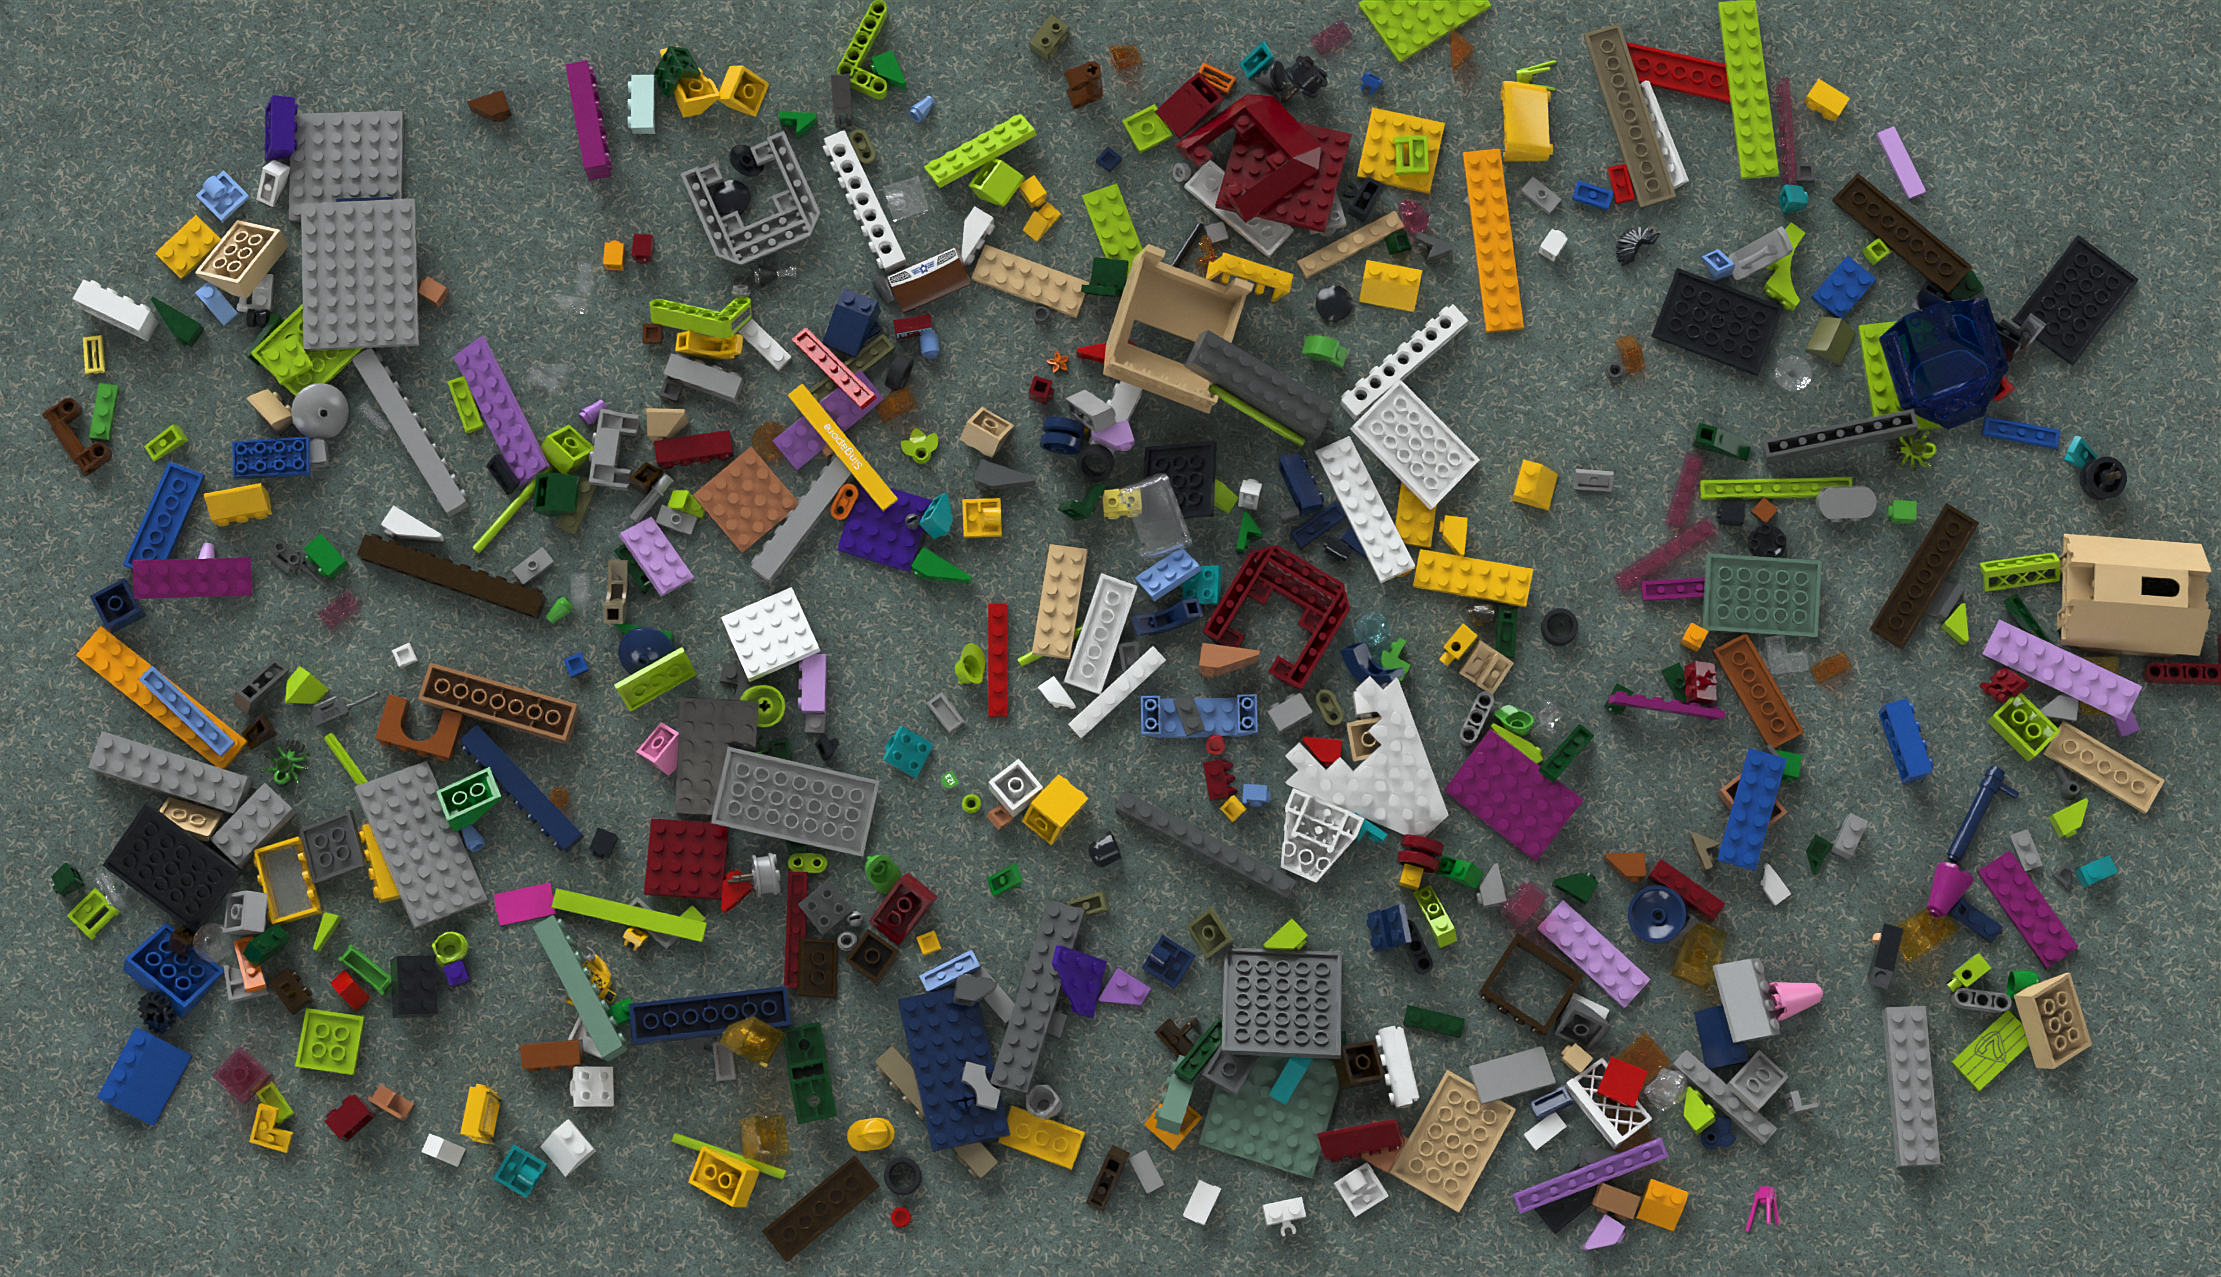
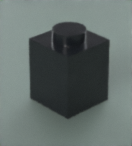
M1722 502L1720 507L1716 509V518L1719 519V525L1741 527L1745 518V504Z
M597 828L589 850L593 852L592 856L602 860L604 857L609 859L618 836L612 832Z

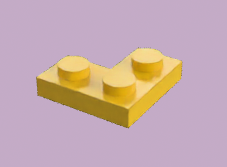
M262 1103L258 1105L249 1142L287 1153L290 1149L293 1132L275 1127L279 1108Z

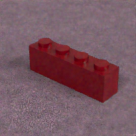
M730 430L654 441L657 464L662 469H671L673 465L680 464L681 466H690L693 462L706 464L714 459L726 461L730 457H734Z
M1662 859L1657 862L1647 877L1656 885L1666 886L1677 892L1685 905L1711 923L1726 904Z

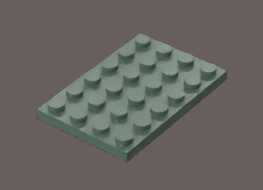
M1707 553L1702 628L1707 631L1818 637L1822 561Z

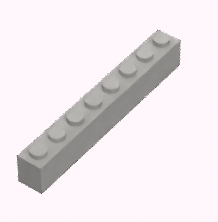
M836 454L833 455L831 464L829 466L826 465L820 472L821 477L811 483L809 486L810 491L807 495H803L798 500L797 508L788 513L786 516L787 521L783 526L779 525L773 539L771 541L768 540L764 544L763 552L753 558L751 562L752 571L769 584L774 581L831 507L840 488L848 484L854 477Z

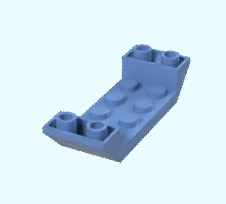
M1257 694L1237 695V698H1193L1205 730L1188 737L1185 734L1175 708L1174 699H1160V696H1141V735L1157 738L1210 737L1211 735L1240 737L1258 733Z

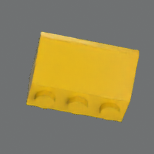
M1367 260L1359 302L1414 312L1422 270Z
M261 483L204 494L211 521L218 526H227L229 522L234 521L244 523L250 518L265 519L267 515H272L269 492Z

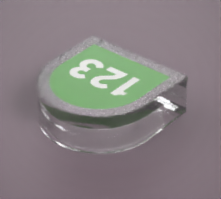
M953 768L945 771L940 776V786L946 791H953L962 785Z

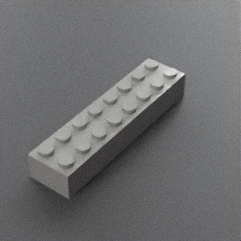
M103 731L88 766L94 772L230 815H234L244 804L252 780L247 776Z
M1926 1006L1887 1007L1882 1010L1896 1168L1936 1166L1941 1163Z

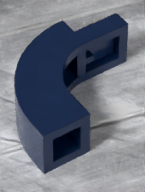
M1198 598L1181 600L1176 605L1165 610L1137 615L1131 619L1137 636H1153L1188 625L1201 618L1203 613Z
M1366 642L1353 643L1340 651L1347 668L1361 684L1371 676L1382 689H1385L1396 677L1400 678L1405 675L1402 667L1385 669L1379 666L1371 657Z

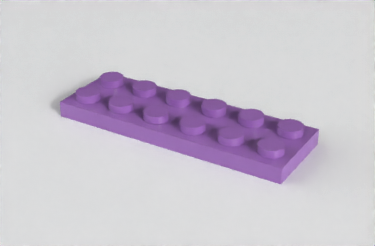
M861 370L857 371L854 375L876 396V399L865 409L861 410L839 387L819 402L842 432H845L884 400ZM804 416L772 440L795 470H798L812 459L827 444Z

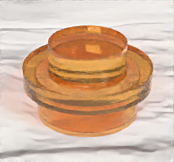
M554 788L550 793V801L555 806H564L569 801V793L565 788Z

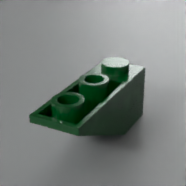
M1699 423L1695 431L1692 447L1747 461L1752 443L1718 427Z

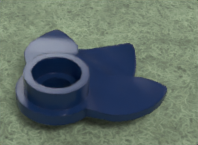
M1727 1116L1719 1117L1713 1124L1702 1131L1701 1143L1705 1148L1728 1147L1734 1143L1736 1137L1729 1133L1731 1118ZM1712 1136L1714 1137V1140L1709 1141L1707 1137Z

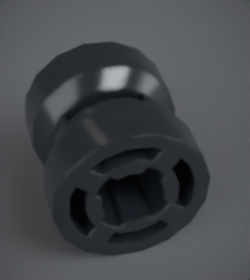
M248 309L246 317L247 326L265 328L269 323V310L261 309L256 311L255 309Z

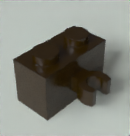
M286 968L268 982L288 1011L295 1015L313 1002L310 997L313 994L306 985L303 987L299 982L302 978L296 970L292 971Z

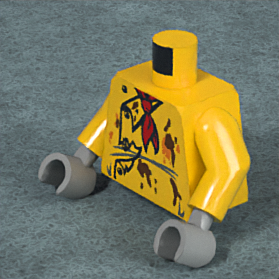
M587 947L590 950V954L585 956L581 953L587 959L583 966L590 970L593 976L590 978L592 983H596L601 991L599 994L600 998L612 1004L617 994L609 990L612 984L610 981L611 973L606 963L595 954L592 948ZM558 988V990L563 992L561 998L555 996V998L561 1001L565 1000L566 1003L574 1006L567 991Z

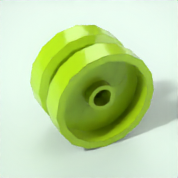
M752 686L740 698V700L759 701V704H764L763 709L758 707V727L773 726L784 715V698L780 691L772 686Z

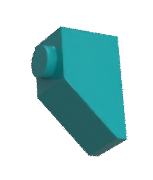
M1784 185L1778 196L1783 215L1804 210L1809 202L1807 192H1804L1802 186Z
M946 493L933 499V502L919 522V525L933 539L947 535L953 522L949 498Z
M2110 855L2074 871L2083 889L2118 873Z

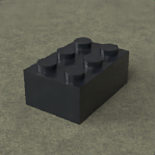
M435 955L396 956L390 960L393 1018L433 1017L438 1014Z

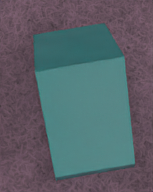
M1263 41L1239 64L1249 79L1273 64L1274 56L1266 42Z

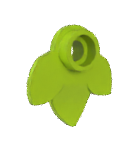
M918 428L912 431L910 441H901L902 451L906 455L912 456L913 460L918 464L927 463L931 458V453L938 446V436L936 433L926 437ZM920 452L925 453L923 458L918 457Z

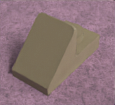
M1696 832L1691 833L1689 839L1702 871L1711 870L1714 860L1711 853H1707V850L1718 847L1720 843Z

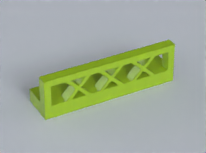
M2055 552L1979 563V569L1983 574V589L1985 592L2060 581V560ZM2055 568V576L2046 577L2044 575L2048 569ZM2035 571L2037 573L2033 579L2025 578L2029 572ZM2012 574L2019 576L2013 582L2006 580ZM1998 577L2000 579L1996 584L1989 585V578Z

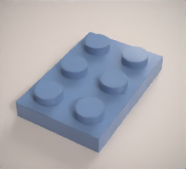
M1180 547L1146 571H1143L1135 577V580L1155 602L1202 569L1187 551Z

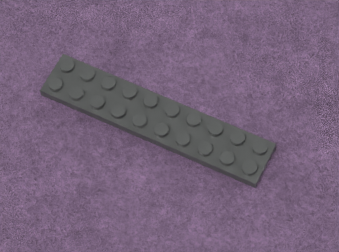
M1052 901L1047 902L990 1081L992 1086L1029 1094L1062 989L1058 972L1054 971L1052 966L1056 945H1062L1074 950L1086 913L1085 909Z

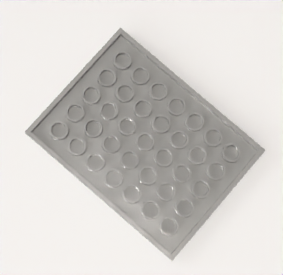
M394 199L301 204L304 350L419 346L416 200Z

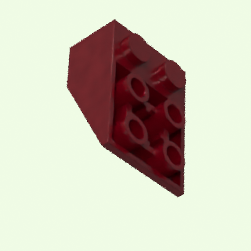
M1198 72L1167 99L1155 113L1181 139L1219 110L1224 98Z

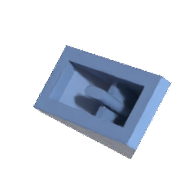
M1719 249L1702 256L1715 282L1730 276L1735 268V264Z

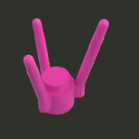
M1761 1186L1759 1187V1192H1755L1746 1232L1750 1230L1759 1200L1761 1204H1766L1767 1225L1771 1224V1204L1773 1205L1776 1225L1780 1224L1776 1202L1777 1194H1775L1774 1187Z

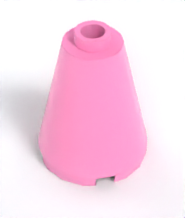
M1769 983V995L1774 1003V1013L1778 1021H1783L1819 1003L1823 997L1821 987H1818L1815 983Z

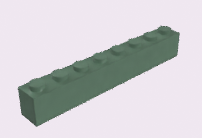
M552 915L533 926L601 1057L609 1062L627 1051L628 1048L625 1045L627 1039L622 1032H618L616 1028L619 1026L614 1016L610 1017L608 1013L610 1008L604 999L601 1000L599 996L601 991L596 983H592L590 978L593 976L587 967L584 968L582 964L584 959L579 951H575L573 947L575 942L570 934H566L564 929L567 927L561 918L557 919Z

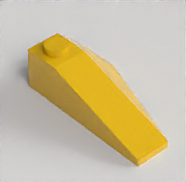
M668 48L660 50L661 57H663ZM700 68L698 69L701 74L698 79L682 77L673 92L683 118L702 114L720 98L714 82L710 78L707 79Z

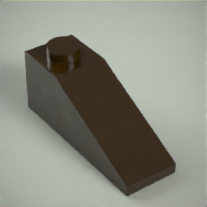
M1115 1145L1111 1146L1086 1200L1087 1204L1104 1211L1128 1160L1129 1152Z

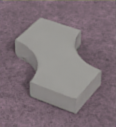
M966 1062L961 1082L968 1085L974 1091L976 1106L996 1110L1000 1090L993 1087L987 1080L985 1074L986 1066Z

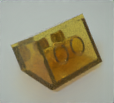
M752 1016L729 1025L719 1043L766 1068L783 1040L785 1033Z

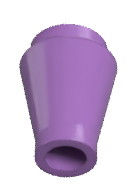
M598 400L582 409L578 416L586 426L593 425L599 418L600 409H607V406L602 400Z

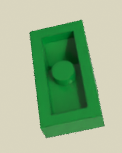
M779 111L780 124L785 127L797 125V139L802 137L818 122L817 113Z
M1248 512L1243 514L1236 552L1242 554L1244 553V548L1248 549L1250 538L1247 536L1260 539L1263 536Z
M1012 864L987 878L993 896L1021 887L1020 883L1024 882L1017 864Z

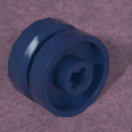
M1047 417L1043 421L1042 429L1045 434L1041 435L1040 447L1058 454H1079L1082 446V441L1079 438L1083 437L1085 426L1081 422L1070 418Z

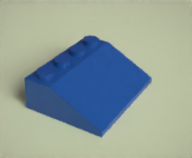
M165 923L125 959L123 971L148 992H153L154 994L159 992L160 997L164 995L165 1001H170L171 1007L175 1009L173 1012L182 1019L200 1002L223 975L224 969L195 946L185 958L168 949L170 935L175 929Z
M135 1027L97 1098L155 1126L193 1055Z

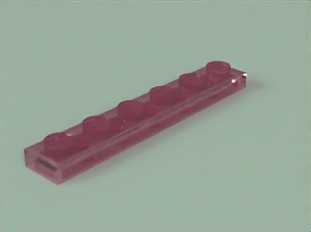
M1781 78L1780 83L1776 85L1777 96L1780 95L1777 111L1781 113V119H1779V131H1782L1780 148H1783L1784 155H1781V165L1785 167V172L1782 174L1783 184L1786 183V185H1796L1789 78Z
M1706 516L1613 576V579L1624 594L1715 535L1718 530L1709 517Z

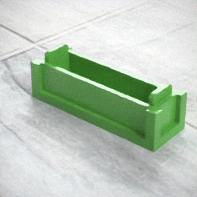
M350 944L347 952L342 957L340 956L338 960L382 996L386 997L391 991V976Z

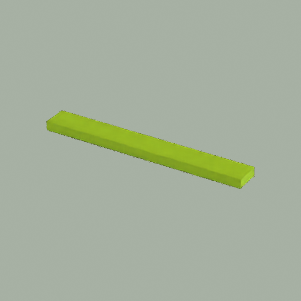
M1852 477L1700 480L1699 482L1700 500L1762 499L1763 497L1765 499L1816 498L1819 491L1824 487L1853 486Z
M557 888L552 903V908L698 942H703L708 924Z

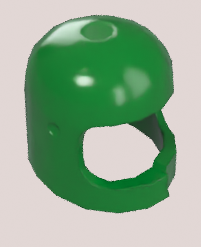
M2030 970L2010 971L2007 979V995L2011 1001H2015L2014 995L2025 988L2041 983L2038 974Z

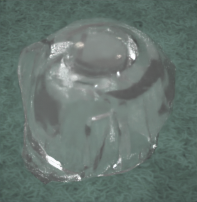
M1663 1067L1656 1079L1645 1087L1644 1094H1646L1653 1105L1665 1111L1679 1104L1684 1099L1687 1093V1079L1683 1072L1679 1070L1670 1071Z

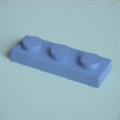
M970 950L919 977L927 993H930L955 982L959 975L971 974L981 969L973 951Z

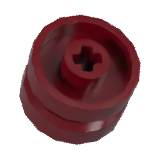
M1403 835L1401 846L1405 850L1399 851L1396 862L1401 866H1404L1406 863L1423 868L1425 873H1437L1440 862L1436 857L1442 856L1444 845L1436 840L1422 836Z

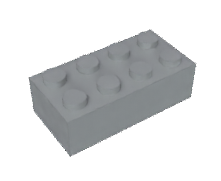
M264 783L210 840L237 866L243 869L255 856L254 850L264 847L297 812Z

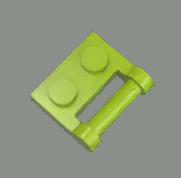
M1399 136L1393 138V143L1396 146L1395 175L1428 174L1427 136ZM1408 144L1409 166L1404 167L1403 145Z
M94 888L67 916L93 940L96 934L114 916L117 917L121 912L97 888ZM107 907L109 911L89 929L87 925Z

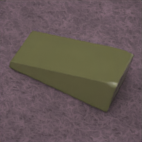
M1104 891L1066 902L1069 906L1085 909L1084 917L1110 911L1107 895Z

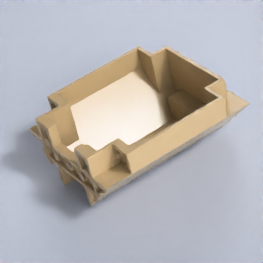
M2064 534L2063 553L2059 556L2060 575H2063L2062 608L2057 612V631H2061V645L2080 647L2079 651L2165 658H2172L2176 654L2200 656L2211 612L2208 609V601H2206V594L2209 591L2206 576L2211 573V569L2202 544ZM2142 577L2175 580L2179 585V593L2175 597L2141 595Z

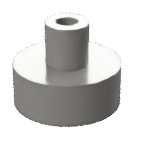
M1177 163L1173 167V176L1178 182L1187 181L1190 175H1192L1193 171L1187 163Z

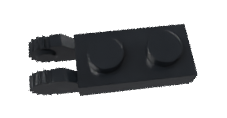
M850 74L831 75L833 113H835L836 127H840L841 124L839 112H846L847 126H852Z

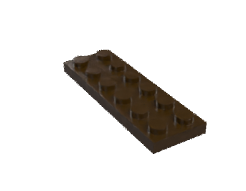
M853 1156L762 1232L783 1259L789 1262L880 1186L858 1158Z

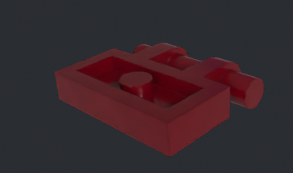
M2003 667L1990 677L1992 683L1982 682L1980 684V688L1986 695H1991L1994 700L2002 703L2008 701L2009 695L2015 698L2029 687L2025 679L2006 667Z

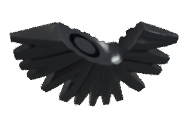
M1638 227V233L1633 228H1631V231L1627 230V233L1623 232L1625 236L1621 235V239L1617 241L1622 245H1616V248L1619 249V251H1616V258H1619L1617 259L1618 262H1622L1621 266L1635 261L1637 251L1643 243L1645 245H1654L1660 233L1652 235L1654 229L1649 231L1648 227L1643 233L1641 227Z

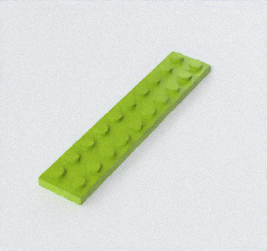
M1756 0L1719 2L1718 13L1741 180L1777 177L1779 175Z

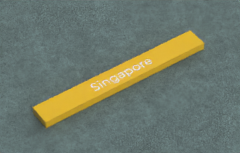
M803 384L788 394V398L883 512L898 501L894 493Z

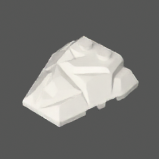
M1293 788L1285 808L1286 821L1284 824L1285 833L1282 845L1281 868L1317 883L1356 839L1365 818Z

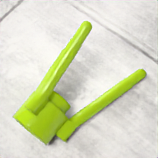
M1553 60L1516 70L1517 82L1529 84L1532 81V74L1549 71L1550 67L1546 66L1556 64L1557 61ZM1542 86L1546 87L1549 91L1556 90L1554 87Z

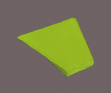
M299 666L287 680L285 703L317 704L329 689L312 674Z

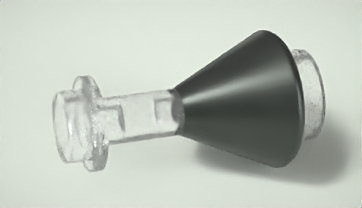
M758 265V269H754L755 284H760L761 287H764L776 278L790 276L791 280L796 277L795 266L791 267V265L789 269L774 270L762 265Z

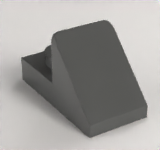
M1418 232L1415 240L1418 248L1425 251L1431 250L1426 264L1449 256L1452 253L1453 245L1422 232Z

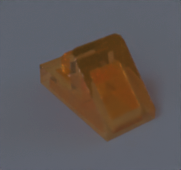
M1205 235L1201 237L1202 241L1199 242L1202 253L1205 252L1206 255L1193 259V261L1208 268L1209 261H1216L1217 256L1210 235Z
M1843 651L1832 657L1825 658L1809 668L1816 683L1820 685L1853 669V666Z

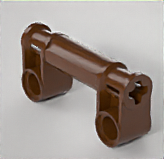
M1090 61L1064 72L1069 85L1066 92L1073 109L1081 108L1101 99L1103 96L1101 68L1097 62Z
M65 398L55 406L47 409L42 416L48 420L51 430L55 433L73 462L78 464L82 470L81 474L88 476L110 461L112 452L101 442H96L87 449L84 448L68 424L81 415L82 408L72 398ZM74 405L73 410L68 412V407ZM104 449L103 455L98 456V452Z

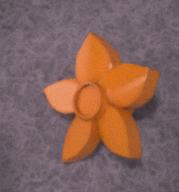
M1056 351L1054 354L1055 359H1050L1047 363L1054 365L1053 373H1056L1059 368L1067 371L1065 363L1068 362L1069 356L1061 357Z

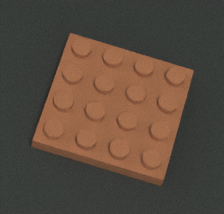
M752 447L748 448L693 494L697 502L742 554L781 522L791 510L794 511L798 506L797 499Z

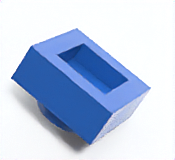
M581 652L563 659L571 678L589 671Z

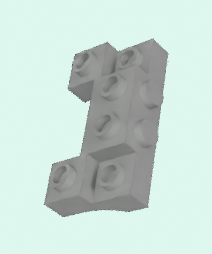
M600 409L597 432H594L592 437L594 450L590 451L589 462H592L589 476L590 485L629 491L630 483L628 479L631 476V471L619 469L617 464L622 435L637 436L640 422L639 415Z

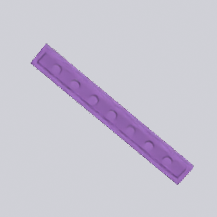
M1658 1138L1512 1195L1521 1214L1669 1156L1662 1138Z

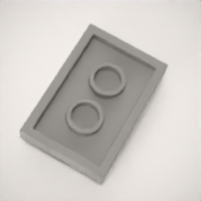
M1759 1050L1726 1086L1756 1113L1786 1081L1788 1076Z

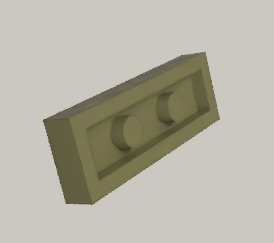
M580 476L576 513L563 515L558 529L576 536L598 485H590L589 479Z

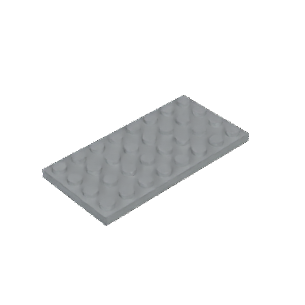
M727 747L711 824L863 857L879 781Z
M427 761L354 787L356 796L414 929L487 901V897L458 831H453L446 819L436 793L439 787Z

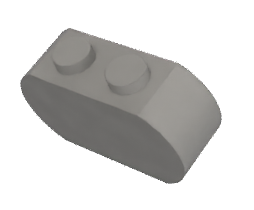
M1863 485L1824 487L1816 497L1817 510L1822 516L1831 519V522H1843V518H1850V521H1862V518L1869 517L1874 512L1877 503L1873 491Z

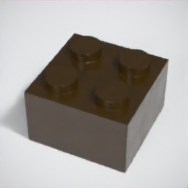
M867 929L845 959V962L878 986L901 953L874 932Z
M1375 1040L1342 1045L1341 1059H1333L1341 1090L1376 1084L1385 1078Z

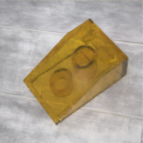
M1702 922L1696 923L1683 937L1671 976L1708 990L1715 979L1712 966L1719 964L1727 932Z

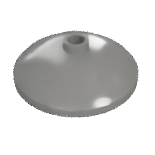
M315 383L306 386L296 395L292 404L291 415L293 423L300 433L311 439L321 438L326 440L336 436L344 428L348 420L349 408L346 398L337 388L325 383ZM322 410L326 411L325 416L320 415Z

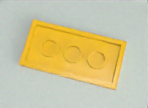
M1012 1105L1007 1116L1010 1136L999 1138L998 1143L1072 1170L1086 1132L1051 1119L1045 1120L1035 1117L1028 1111Z

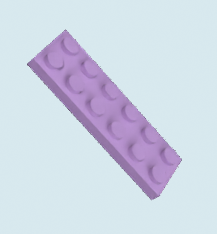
M1564 900L1537 928L1544 937L1622 1008H1625L1651 980Z

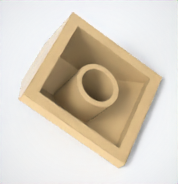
M646 409L647 436L653 443L657 440L671 439L689 422L685 409Z

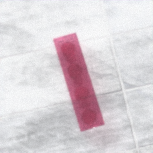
M1686 453L1664 524L1683 529L1705 460L1704 457Z

